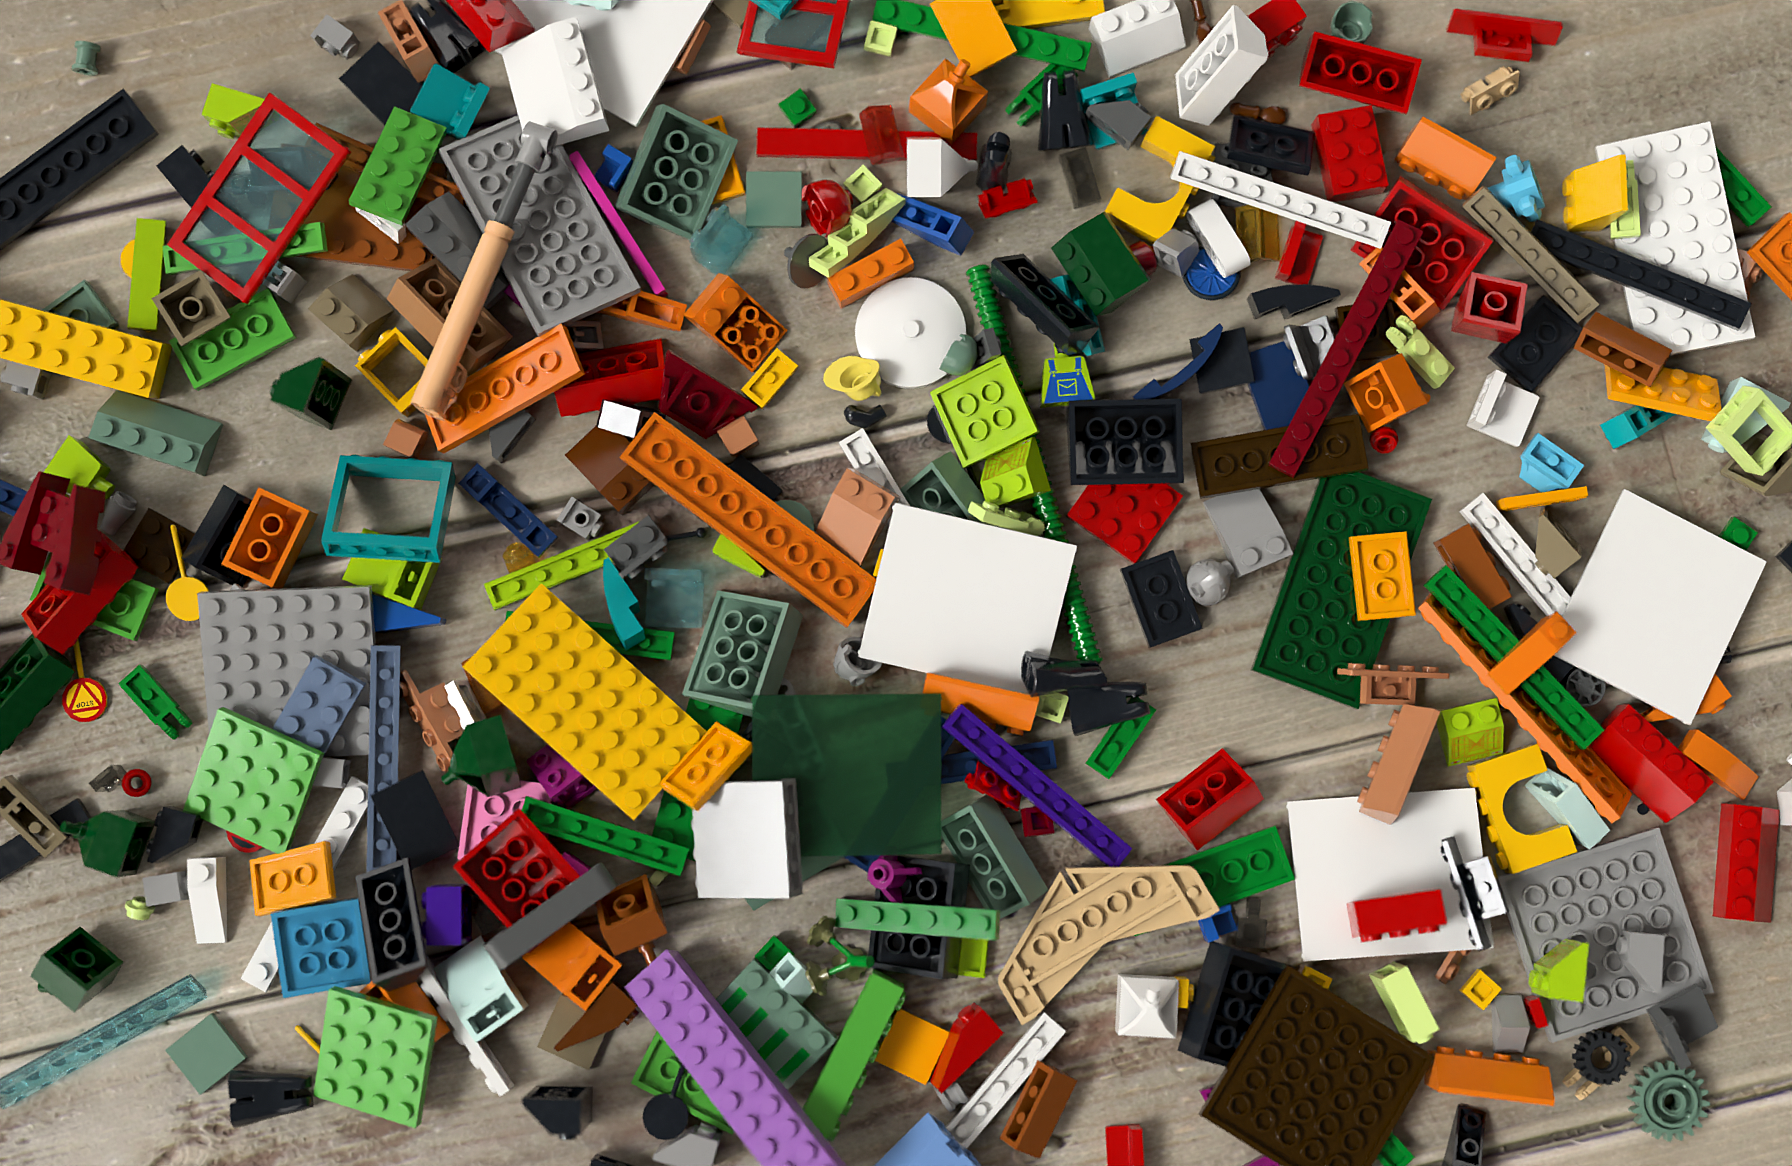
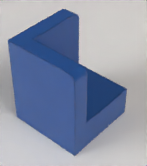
M608 144L602 153L605 160L594 177L598 182L617 193L627 177L633 160Z
M1230 903L1218 907L1220 911L1210 917L1198 920L1206 942L1218 940L1219 936L1237 929L1231 913L1233 909Z

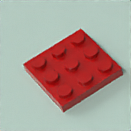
M1167 484L1088 485L1066 517L1132 564H1135L1183 495Z

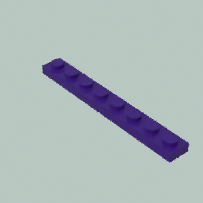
M962 704L956 707L941 726L1107 867L1120 866L1132 850L1128 844Z

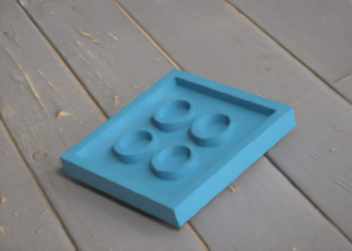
M359 897L272 911L270 913L283 998L329 991L333 986L347 988L371 982Z

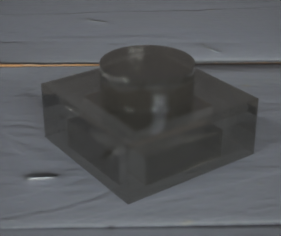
M110 765L89 782V785L95 792L107 791L109 793L121 785V779L127 772L121 765Z

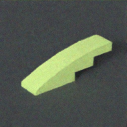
M884 188L854 208L847 225L829 234L828 245L809 257V266L830 278L859 255L888 226L905 205V198Z

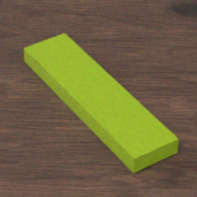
M136 219L128 329L158 331L159 310L152 298L161 293L164 261L162 246H165L167 226L164 220Z

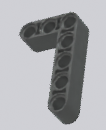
M600 862L512 926L494 935L484 943L483 947L499 970H502L616 888L618 884L604 864Z

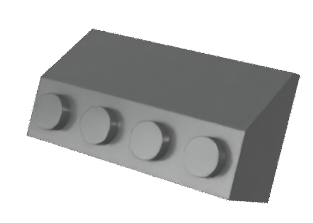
M448 191L426 204L405 225L462 283L483 233L473 215ZM501 267L484 304L488 310L505 295L504 291L510 285Z

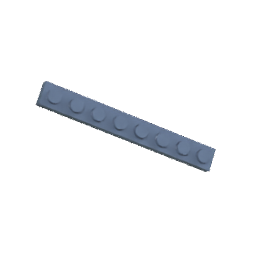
M370 645L366 872L396 862L397 849L370 795L398 781L400 645Z

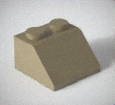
M353 274L326 288L308 308L356 352L394 312L393 309Z

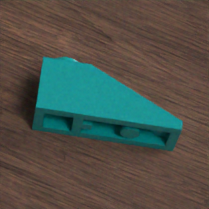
M1634 405L1600 424L1611 446L1615 449L1638 438L1676 414Z

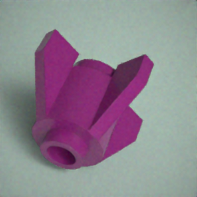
M886 846L879 858L869 867L868 874L866 875L867 881H870L875 888H879L892 903H903L899 887L906 881L907 876L922 874V868H905L901 862L896 861L898 860L896 846Z

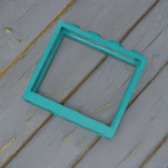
M340 455L321 539L326 556L440 563L456 481L453 463L444 460L428 461L415 458L395 459L386 456ZM349 476L440 481L430 536L414 537L338 532Z

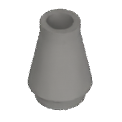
M119 491L114 496H110L100 528L109 534L115 535L118 529L136 511L137 501Z

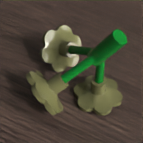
M823 916L818 923L810 928V936L807 939V943L810 946L815 945L819 947L825 941L828 945L832 944L839 950L838 955H835L831 960V964L834 967L832 969L827 967L821 970L820 966L812 961L806 964L807 970L805 974L807 980L810 982L813 992L819 993L820 996L826 995V980L833 978V974L839 979L847 978L853 982L859 979L860 973L874 965L872 956H863V952L859 948L851 949L848 946H843L836 940V936L833 934L836 920L833 917L829 918L827 916Z

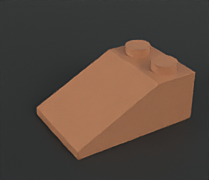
M847 468L832 493L815 533L861 567L893 512L892 507L895 503L899 502L901 497L859 471Z

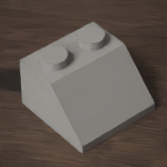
M701 1122V1126L695 1124L684 1130L676 1138L661 1143L653 1156V1160L672 1166H713L723 1132L717 1131L718 1128L710 1123Z

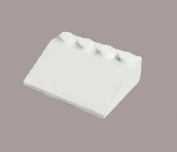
M577 17L551 23L501 50L522 131L529 121L554 129L558 133L556 146L609 131L584 36Z

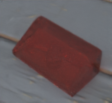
M892 105L868 106L861 111L859 117L871 165L903 159L904 153Z

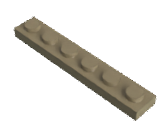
M1485 185L1479 188L1462 204V207L1577 323L1600 305L1599 301Z

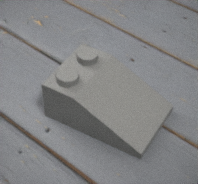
M1260 489L1216 496L1203 502L1226 557L1234 568L1236 579L1293 554L1282 527Z

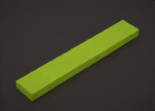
M637 523L485 583L484 587L493 610L496 611L528 598L541 583L547 589L603 568L604 559L609 557L604 549Z

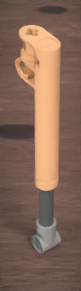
M531 121L527 122L521 135L522 147L515 161L517 164L516 170L494 221L489 220L484 229L485 233L481 236L411 400L412 405L430 417L446 421L447 416L444 412L449 400L454 398L455 393H459L465 385L467 370L459 362L508 250V244L515 233L511 227L534 173H539L546 154H551L556 146L558 133L554 129Z

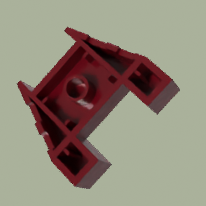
M39 471L3 536L0 544V564L10 569L41 575L49 551L52 553V557L46 568V576L43 583L60 590L90 595L99 565V557H94L96 542H101L102 531H97L99 513H104L106 492L74 484L71 495H68L66 492L70 482L69 478Z

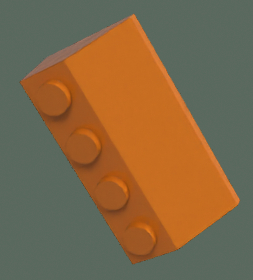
M927 673L919 708L925 709L924 715L934 716L935 713L951 715L956 707L962 704L990 729L995 730L996 725L1007 727V733L1023 736L1024 731H1031L1039 697H1031L1028 694Z
M1437 1046V1051L1427 1050L1428 1053L1435 1056V1059L1425 1074L1424 1084L1438 1092L1554 1106L1555 1104L1549 1067L1539 1063V1058L1522 1056V1061L1511 1060V1055L1494 1053L1493 1057H1485L1482 1051L1465 1049V1054L1454 1053L1455 1048Z

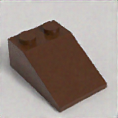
M595 426L565 456L623 516L655 484L620 459V456L630 444L622 434Z

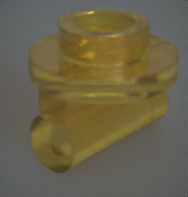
M520 542L510 544L502 555L509 573L536 563L530 549Z

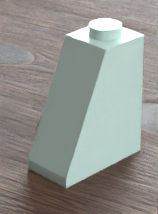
M1742 377L1729 383L1721 399V407L1723 409L1742 386L1760 388L1781 413L1788 409L1791 404ZM1754 410L1732 436L1741 445L1765 427L1767 423ZM1706 428L1701 440L1707 442L1708 447L1716 452H1727Z
M1548 768V771L1535 775L1524 786L1559 824L1568 825L1574 841L1590 850L1610 831L1577 784Z

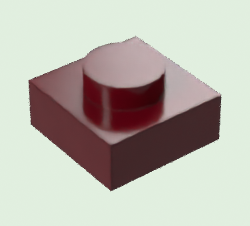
M1028 807L1021 809L1024 838L1055 834L1053 820L1039 808Z

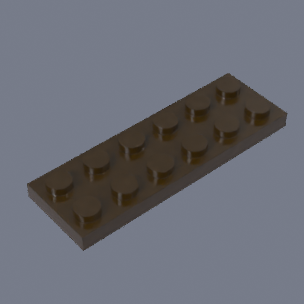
M1354 414L1325 419L1294 478L1268 466L1288 426L1191 443L1200 499L1367 471L1369 467L1359 415Z

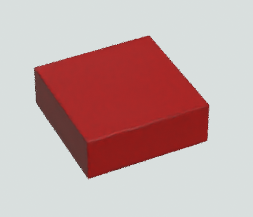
M1534 995L1523 997L1530 1023L1538 1029L1548 1026L1540 998Z

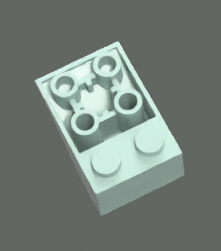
M481 935L433 968L460 1021L475 1043L529 1006L505 969L499 970L484 949L483 945L486 941Z

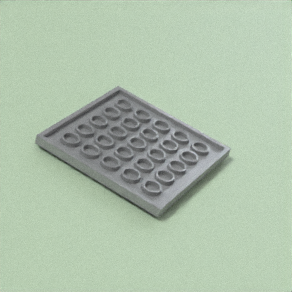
M372 585L203 591L197 593L209 733L217 710L221 707L230 709L272 729L312 658L318 655L366 683L324 756L368 755L370 645H376Z
M1651 828L1594 846L1590 850L1587 848L1515 874L1507 873L1498 876L1509 909L1507 915L1528 980L1530 971L1534 969V963L1564 939H1572L1589 944L1583 1002L1552 999L1533 993L1534 996L1540 998L1548 1023V1026L1544 1027L1549 1042H1557L1646 1014V1009L1694 984H1698L1701 987L1704 995L1714 992L1660 828ZM1621 930L1665 935L1661 993L1645 990L1620 961L1619 954L1616 951V941L1620 936Z

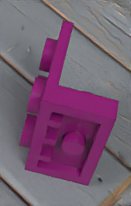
M548 744L527 759L528 765L548 796L558 806L571 809L597 789Z

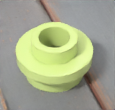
M133 897V899L126 901V915L136 920H147L150 918V914L154 913L155 905L146 906L145 897Z

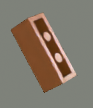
M1595 312L1583 327L1573 348L1648 387H1651L1659 376L1673 351L1598 312Z
M1468 523L1438 539L1433 544L1445 564L1488 609H1491L1512 597L1509 592L1511 588L1506 578L1502 575L1500 576L1494 567L1496 566V561L1492 554L1488 551L1486 552L1481 545V535L1475 527L1471 528Z
M1037 1060L1000 1139L1015 1150L1040 1159L1078 1080L1058 1068Z

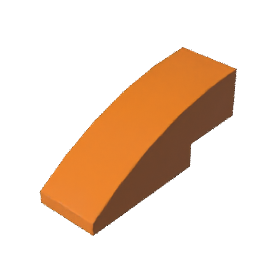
M641 291L598 312L648 326L680 332L684 319L683 314L686 311L687 305Z
M1698 729L1689 730L1678 747L1710 779L1741 800L1746 798L1759 777L1740 759Z

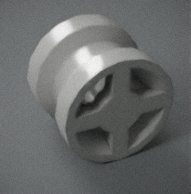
M957 1079L942 1094L935 1088L937 1095L949 1113L953 1112L959 1103L965 1104L969 1101Z

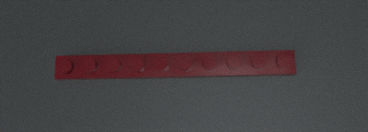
M1398 219L1268 466L1292 478L1295 477L1424 231Z

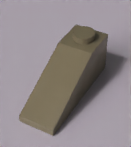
M13 775L6 776L0 780V815L46 858L68 837L60 831V827L37 799Z

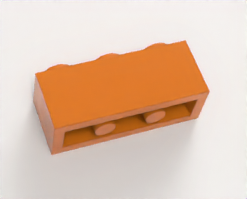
M900 238L836 272L830 278L827 277L828 286L840 308H843L872 293L883 284L913 271L914 261Z

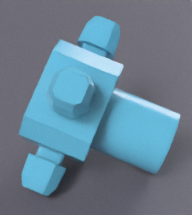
M1517 155L1507 157L1505 159L1506 169L1502 170L1504 181L1487 188L1507 209L1513 207L1517 217L1525 216L1530 222H1534L1537 219L1540 220L1542 216L1541 209L1545 208V204L1530 161L1522 162Z

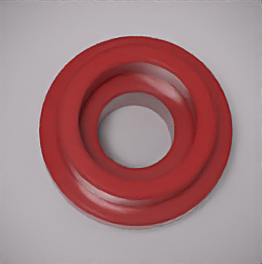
M1380 427L1374 430L1370 436L1372 448L1382 454L1392 452L1399 440L1397 432L1390 427Z
M132 769L125 773L121 784L124 792L129 796L141 797L150 790L152 780L146 771ZM140 778L142 781L141 786L133 788L131 786L132 779Z

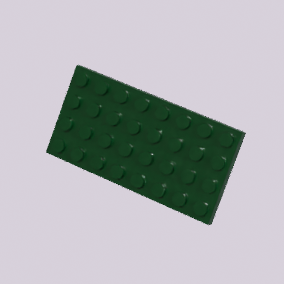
M1360 472L1318 479L1250 671L1345 706L1359 709L1361 704V676L1337 674L1338 668L1348 669V663L1365 664L1366 670H1372L1390 618L1358 621L1349 537L1407 532L1411 561L1432 499Z

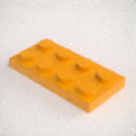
M1605 365L1607 397L1610 400L1706 421H1712L1722 410L1718 380L1716 378L1664 367L1651 387H1648Z

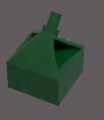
M501 715L466 725L453 752L448 771L441 777L444 784L449 785L453 781L461 779L487 797L521 787Z
M126 810L104 811L85 822H77L75 824L64 821L61 824L60 831L71 834L73 838L78 839L85 867L117 878L137 874L155 821Z
M80 926L41 955L30 977L39 983V992L55 996L75 1013L113 982L124 962Z

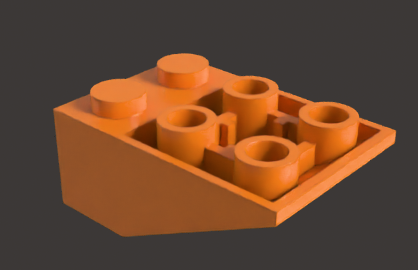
M721 273L716 275L683 314L700 331L752 373L788 331L733 279Z
M570 921L549 935L532 952L529 953L527 951L521 956L585 1011L595 1002L624 965Z

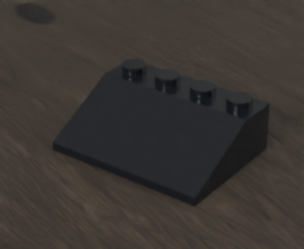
M1182 399L1068 401L1066 405L1071 486L1184 483Z
M897 855L898 860L896 861L901 862L905 868H922V874L907 876L906 881L899 887L903 903L965 908L970 864ZM876 888L874 901L891 902L879 888ZM871 930L868 956H872L874 959V965L871 968L937 979H958L962 937Z
M1215 941L1210 942L1178 1051L1195 1059L1226 1067L1285 966L1288 964Z

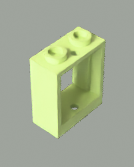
M1742 386L1706 427L1745 472L1761 476L1771 470L1775 461L1792 446V424L1760 388ZM1756 410L1774 431L1755 453L1750 456L1732 435L1752 412Z
M1392 962L1369 974L1398 1033L1413 1043L1417 1041L1418 1044L1434 1037L1432 1033L1438 1031L1439 1028L1408 967Z

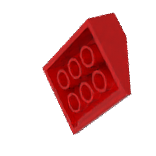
M1401 175L1373 215L1391 222L1382 247H1384L1398 219L1424 231L1404 270L1442 310L1446 308L1493 242V237L1486 230ZM1356 241L1351 251L1365 259L1377 247Z
M520 808L453 866L507 928L580 877ZM540 943L529 950V953L532 952Z

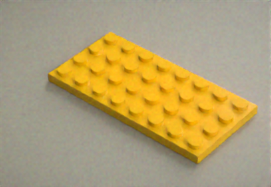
M542 583L463 666L464 670L633 821L663 789L659 783L707 732Z

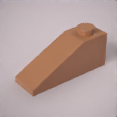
M398 0L379 11L378 14L405 63L419 83L427 78L434 64L439 65L404 2Z

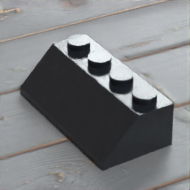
M1025 254L998 257L992 260L991 282L999 288V293L1005 298L1010 299L1017 306L1019 313L1028 317L1036 324V329L1043 335L1048 336L1055 343L1058 351L1066 355L1082 352L1099 326Z
M405 858L355 876L372 984L388 992L416 982L428 967L411 863L409 858Z

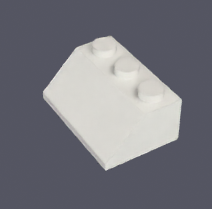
M1135 0L1092 17L1089 25V31L1109 78L1186 47L1179 11L1174 0Z

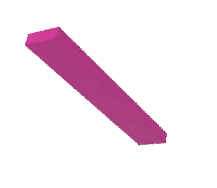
M578 150L569 155V159L655 295L666 297L668 294L580 153Z

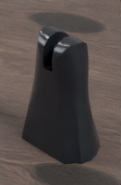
M426 0L431 10L436 13L432 17L428 15L429 13L419 3H416L410 8V12L440 66L455 74L486 50L454 9L444 0Z
M1074 70L1063 71L1062 86L1064 92L1058 93L1056 72L1044 73L1038 151L1093 146Z
M993 133L988 138L987 143L982 146L976 185L982 191L1000 185L1003 190L1006 189L1008 180L1007 168L1011 163L1012 151L1010 149V138L1005 133Z
M1025 651L1021 661V679L1031 697L1073 689H1101L1107 685V677L1097 661L1062 660L1030 651Z
M1107 682V685L1101 689L1067 690L1074 736L1083 735L1113 724L1150 714L1149 702L1127 704L1126 698L1147 695L1146 683Z
M231 1070L228 1078L229 1099L236 1098L235 1101L230 1103L229 1107L232 1126L240 1128L314 1107L313 1095L293 1096V1090L297 1091L312 1087V1075Z

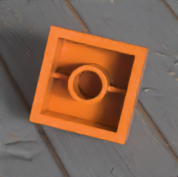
M945 58L910 96L909 113L952 145L986 107L988 91L966 74L971 65L967 60L961 59L956 67Z
M1402 353L1383 360L1344 382V386L1368 433L1427 404L1431 398L1417 384Z

